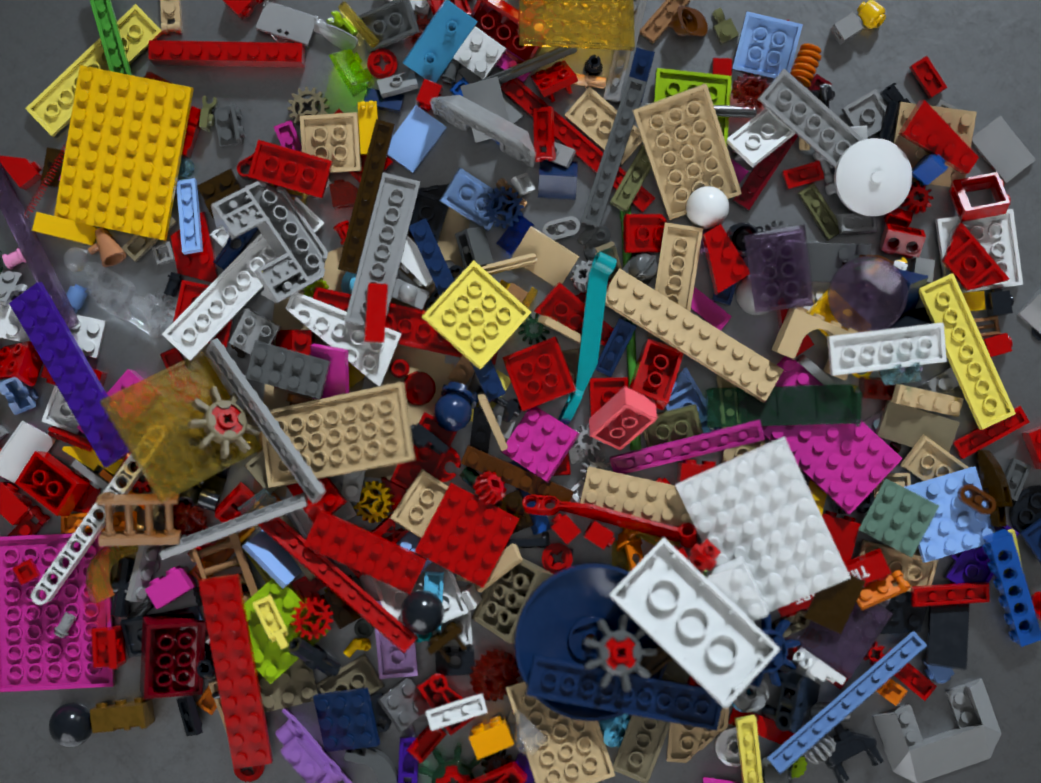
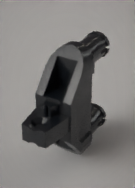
M841 723L834 727L837 734L833 736L836 743L835 751L825 760V764L829 769H832L838 783H844L843 779L845 781L849 780V776L842 766L843 761L862 751H866L872 766L879 765L877 761L880 764L884 761L876 747L877 741L874 737L852 732L849 729L844 730Z

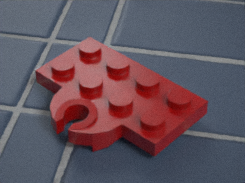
M426 412L423 413L419 423L451 449L446 454H438L430 448L431 443L427 448H418L413 444L415 460L398 463L390 481L406 489H409L421 469L441 482H448L455 478L457 474L446 472V463L453 462L457 468L461 467L460 456L451 447L458 431H447L441 428L435 421L434 416Z

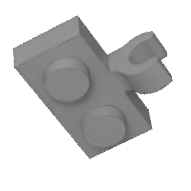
M5 268L0 274V305L7 307L13 295L18 297L28 289L27 285L20 284L23 279L22 273Z

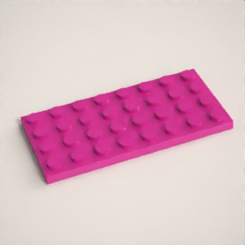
M784 356L777 364V366L784 370L766 402L763 403L748 394L739 403L740 414L749 422L760 420L764 436L770 442L785 437L799 469L850 515L903 458L814 376L806 371L803 366L797 363L795 359Z

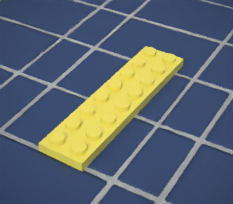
M136 4L117 21L129 65L149 47V40H157L162 35V30ZM100 38L25 108L52 137L56 136L70 122L80 65L110 71Z
M949 274L919 288L920 298L930 320L933 323H944L946 356L979 430H983L1015 415L1014 408L954 274Z

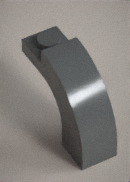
M368 747L365 752H362L361 748L346 750L344 760L369 766L376 773L378 783H398V774L393 762L380 749Z

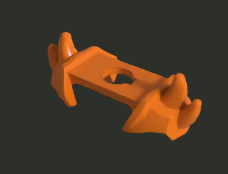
M624 528L618 534L616 551L619 552L623 547L625 548L630 571H632L637 565L633 562V555H638L639 562L644 558L641 549L643 542L641 538L636 537L639 534L638 531Z

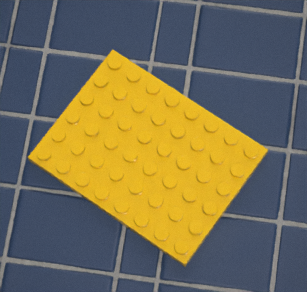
M80 65L54 216L78 223L166 241L194 88Z

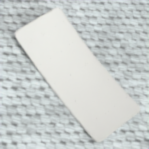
M596 443L601 447V450L593 447L595 455H598V457L606 456L604 444ZM580 447L569 450L571 464L587 461V457L594 459L595 456L592 455L590 450H588V456H584V449L578 454L577 451Z

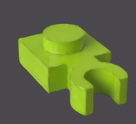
M332 11L331 14L334 16V20L332 18L327 19V24L338 27L356 37L359 29L347 17L342 18L338 11Z

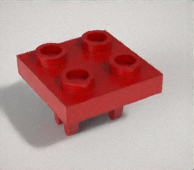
M565 60L558 61L551 67L539 70L530 76L543 97L548 96L551 102H555L554 92L565 88L566 92L571 94L570 85L578 82L576 74Z

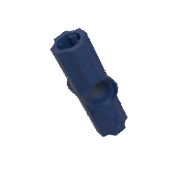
M255 227L234 239H231L229 236L226 245L213 263L225 270L247 248L248 243L258 231V228ZM235 240H241L239 248H233Z

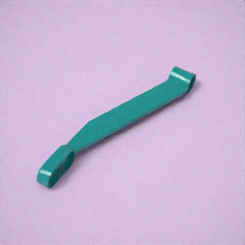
M601 251L596 254L588 275L575 384L577 391L570 393L558 418L560 422L567 426L571 422L598 364L608 277L613 272L617 263V259Z

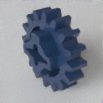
M501 186L500 191L497 188H493V193H487L489 199H483L486 206H483L482 209L487 211L483 216L489 217L488 223L494 222V227H499L501 224V228H506V224L509 227L513 226L512 221L519 222L517 216H523L520 209L524 208V206L519 203L523 199L516 197L518 192L512 193L511 187L505 191V187ZM502 194L509 196L511 200L505 199ZM502 204H509L503 211H497L502 207ZM495 215H500L504 220L497 219Z

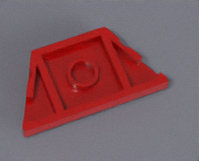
M204 211L200 213L203 252L184 255L182 253L180 229L171 235L178 274L212 283L218 277L217 265L213 263L215 255L207 214Z
M962 222L959 223L942 259L943 264L948 270L954 274L966 291L1008 281L1009 277Z

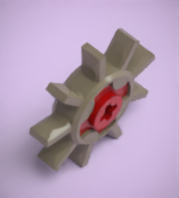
M212 387L209 390L213 402L211 406L196 398L191 405L204 414L203 419L190 420L187 426L188 428H203L207 434L198 447L203 449L212 440L220 443L221 459H225L230 452L229 444L235 442L244 454L247 453L251 447L242 435L248 433L258 436L261 433V429L247 424V416H250L247 409L243 410L236 404L238 397L235 392L230 396L229 401L221 400L217 387Z

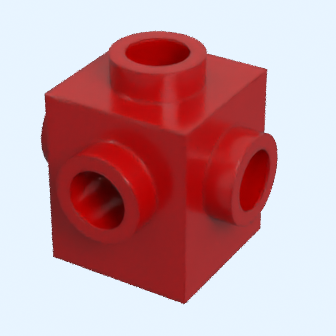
M706 539L700 546L696 544L689 551L692 555L687 560L702 574L706 568L710 571L717 564L715 559L721 551Z

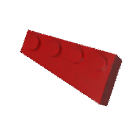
M925 100L918 101L898 133L929 154L940 155L946 161L945 164L961 174H969L979 158Z

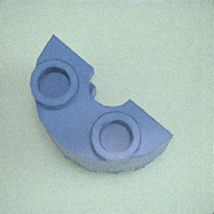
M16 377L0 381V392L7 398L8 405L14 415L36 407V399L39 396L35 388H31V386H28Z

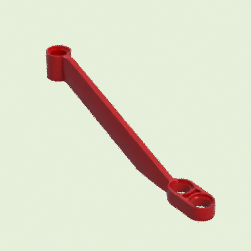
M532 494L527 495L522 500L524 511L527 514L552 516L559 511H564L671 541H678L686 548H692L698 542L696 527L689 522L683 523L680 527H673L592 504L563 502L554 496ZM531 501L537 503L534 507L526 506ZM548 503L556 504L551 509L545 507Z

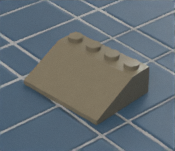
M522 558V562L482 592V600L475 608L471 618L510 644H514L518 617L527 599L543 581L553 575L546 569Z

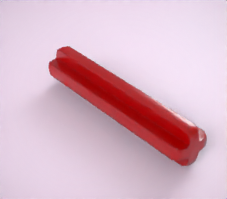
M56 426L48 428V435L88 452L94 450L87 438Z

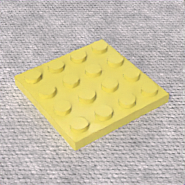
M473 260L422 318L477 368L481 369L531 314V311Z

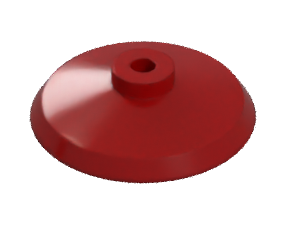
M422 371L412 372L403 381L406 400L409 403L420 406L427 404L433 399L436 385L429 374Z

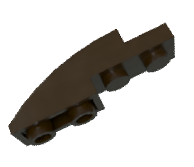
M978 450L977 464L980 471L978 477L983 489H988L989 492L987 494L996 501V508L990 514L991 527L1007 526L1005 507H1013L1006 476L990 450Z

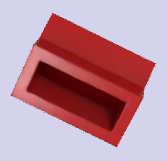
M896 208L885 214L884 219L888 223L909 227L912 222L913 213Z

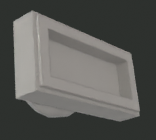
M397 278L392 298L423 310L430 292Z

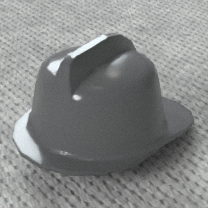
M635 253L622 270L648 286L658 270L656 256L649 253Z

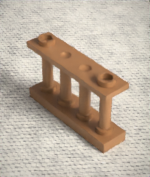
M166 491L162 494L114 495V493L106 492L99 495L96 505H104L106 528L99 536V546L180 544L181 530H176L173 522V504H178L179 493L174 494L172 491ZM153 504H165L166 529L164 530L154 529ZM112 505H124L126 530H114ZM133 505H145L146 529L144 531H136L134 529Z
M237 532L230 534L226 541L199 551L197 547L191 549L192 551L189 552L190 558L193 563H197L202 579L208 578L207 576L228 568L240 566L243 572L240 574V582L243 585L247 584L249 592H246V595L243 596L244 603L258 591ZM227 548H234L236 556H233V559L204 569L201 558Z

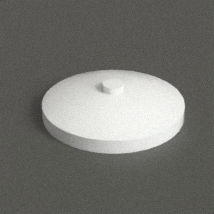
M871 138L856 142L843 152L837 162L834 173L835 189L842 203L857 214L864 216L887 214L899 207L910 191L912 169L909 159L900 147L885 139Z

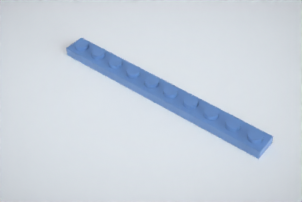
M912 631L767 758L769 762L782 774L923 651L927 644Z

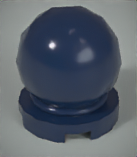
M449 382L448 385L444 384L441 389L442 397L439 398L434 408V418L438 425L447 431H459L465 428L471 420L472 409L477 406L479 401L477 392L471 393L466 390V385L458 382Z

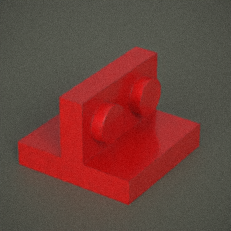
M121 625L92 628L93 668L109 667V669H117L125 664L126 645Z

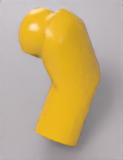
M354 638L343 653L350 658L356 650L369 651L371 649V642L367 638Z

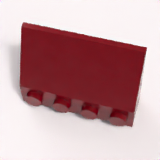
M169 616L143 617L140 692L143 699L202 695L203 678L198 675L196 668L198 663L204 660L205 620Z

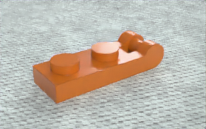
M897 570L886 579L875 581L862 589L857 599V604L861 611L904 593L911 588L908 581L904 580L901 570ZM897 582L898 586L894 587L892 583Z

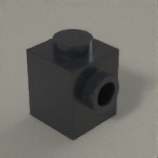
M1003 288L991 289V293L985 294L988 317L1013 313L1014 299L1010 295V290L1003 291Z

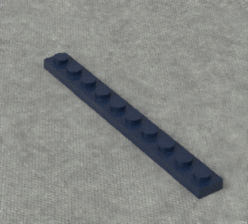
M425 218L410 225L409 229L441 296L454 282V279ZM491 359L481 369L471 362L488 402L506 394Z

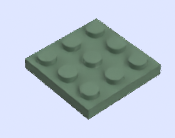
M885 478L858 530L912 558L939 505Z

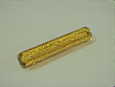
M342 2L338 9L372 48L376 47L379 44L376 36L348 3Z

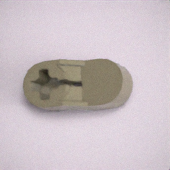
M797 611V614L787 618L784 616L775 620L771 624V630H775L782 619L789 620L791 625L782 635L787 637L808 627L810 620L805 618L807 612Z

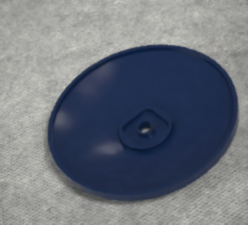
M580 564L553 574L533 591L518 617L514 637L515 657L526 685L528 684L534 655L586 664L588 661L597 659L596 649L587 647L582 642L588 634H594L596 642H599L604 637L596 622L603 619L609 630L614 632L618 630L620 615H627L626 632L633 635L641 628L608 596L630 572L608 564ZM647 633L638 640L641 649H653L658 645ZM619 649V650H617V651H618L617 657H620V656H621V655H620L621 650ZM667 665L652 677L661 679ZM536 697L552 711L576 720L600 721L624 714Z

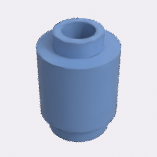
M75 284L74 287L70 285L63 299L64 304L62 307L77 314L88 296V293L85 292L86 288Z

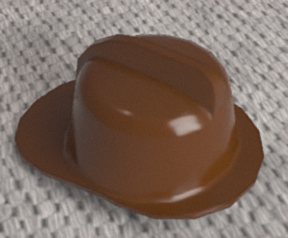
M682 5L678 7L677 12L672 16L671 22L668 24V27L674 29L680 37L690 35L700 37L706 35L708 31V24L703 14L697 9Z

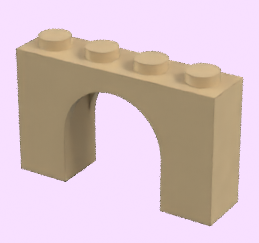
M790 307L771 350L794 359L803 338L813 330L822 329L829 336L858 333L859 331L848 328V330L842 329V324L835 321L828 323L824 321V316L816 313L813 316L807 314L808 310L803 307ZM828 358L826 365L823 369V372L830 375V364ZM849 374L834 375V377L846 381Z

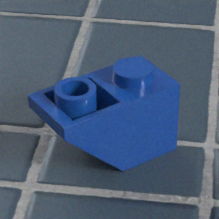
M938 154L936 156L924 155L912 168V176L922 185H928L948 169L945 165L946 161Z

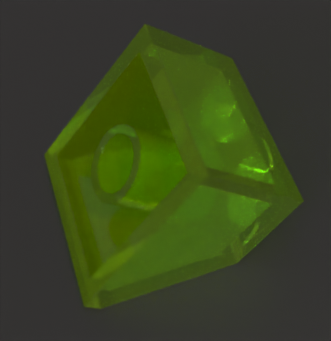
M350 48L329 55L335 69L353 97L372 86L370 79L373 77L367 68H362L361 63L363 61L357 52L353 53Z

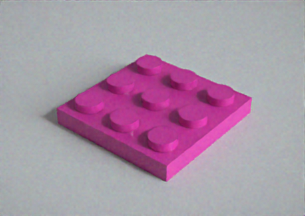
M534 407L527 410L506 442L508 449L500 452L541 479L549 482L580 434L540 408Z

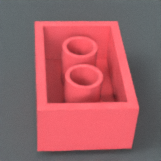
M624 387L589 418L590 437L621 451L657 420L656 402Z

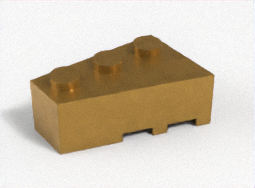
M143 696L136 697L134 701L127 702V699L116 700L115 704L109 705L107 702H100L90 709L92 733L112 732L117 729L131 730V727L140 726V729H146L155 722L152 699H143Z

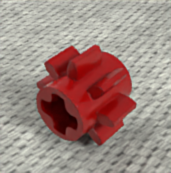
M873 641V644L865 642L866 647L860 650L865 655L862 659L864 661L869 659V664L872 666L874 662H878L885 656L882 652L885 647L882 645L878 646L877 641ZM873 649L876 650V651L874 652V653H875V656H874V657L871 656Z

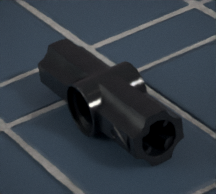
M119 557L117 574L112 583L113 601L111 615L129 616L131 601L125 600L135 558Z
M301 637L293 638L290 641L289 652L300 658L310 669H318L329 677L336 676L339 673L340 662L329 656L319 645H312Z

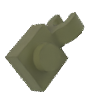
M721 7L714 10L712 15L717 25L713 27V30L720 44L722 45L738 37L739 34L732 19L725 20Z
M207 96L202 98L203 108H201L199 127L203 131H211V126H214L215 116L212 110L218 105L216 97H213L211 104L207 103Z

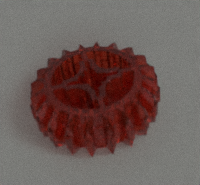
M493 649L492 652L487 650L486 655L480 654L481 659L475 660L476 666L471 667L474 672L469 674L470 678H472L470 683L476 694L482 693L486 701L492 700L497 702L498 699L503 700L504 695L508 696L505 687L518 683L516 678L520 677V674L517 672L519 668L516 659L509 652L507 653L501 649Z

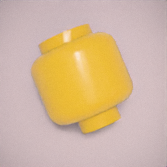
M869 0L866 3L862 2L857 9V12H859L858 16L861 18L863 25L869 29L880 27L886 19L885 8L874 0Z

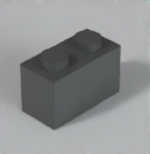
M484 226L467 228L455 234L464 269L473 260L480 266L494 263Z

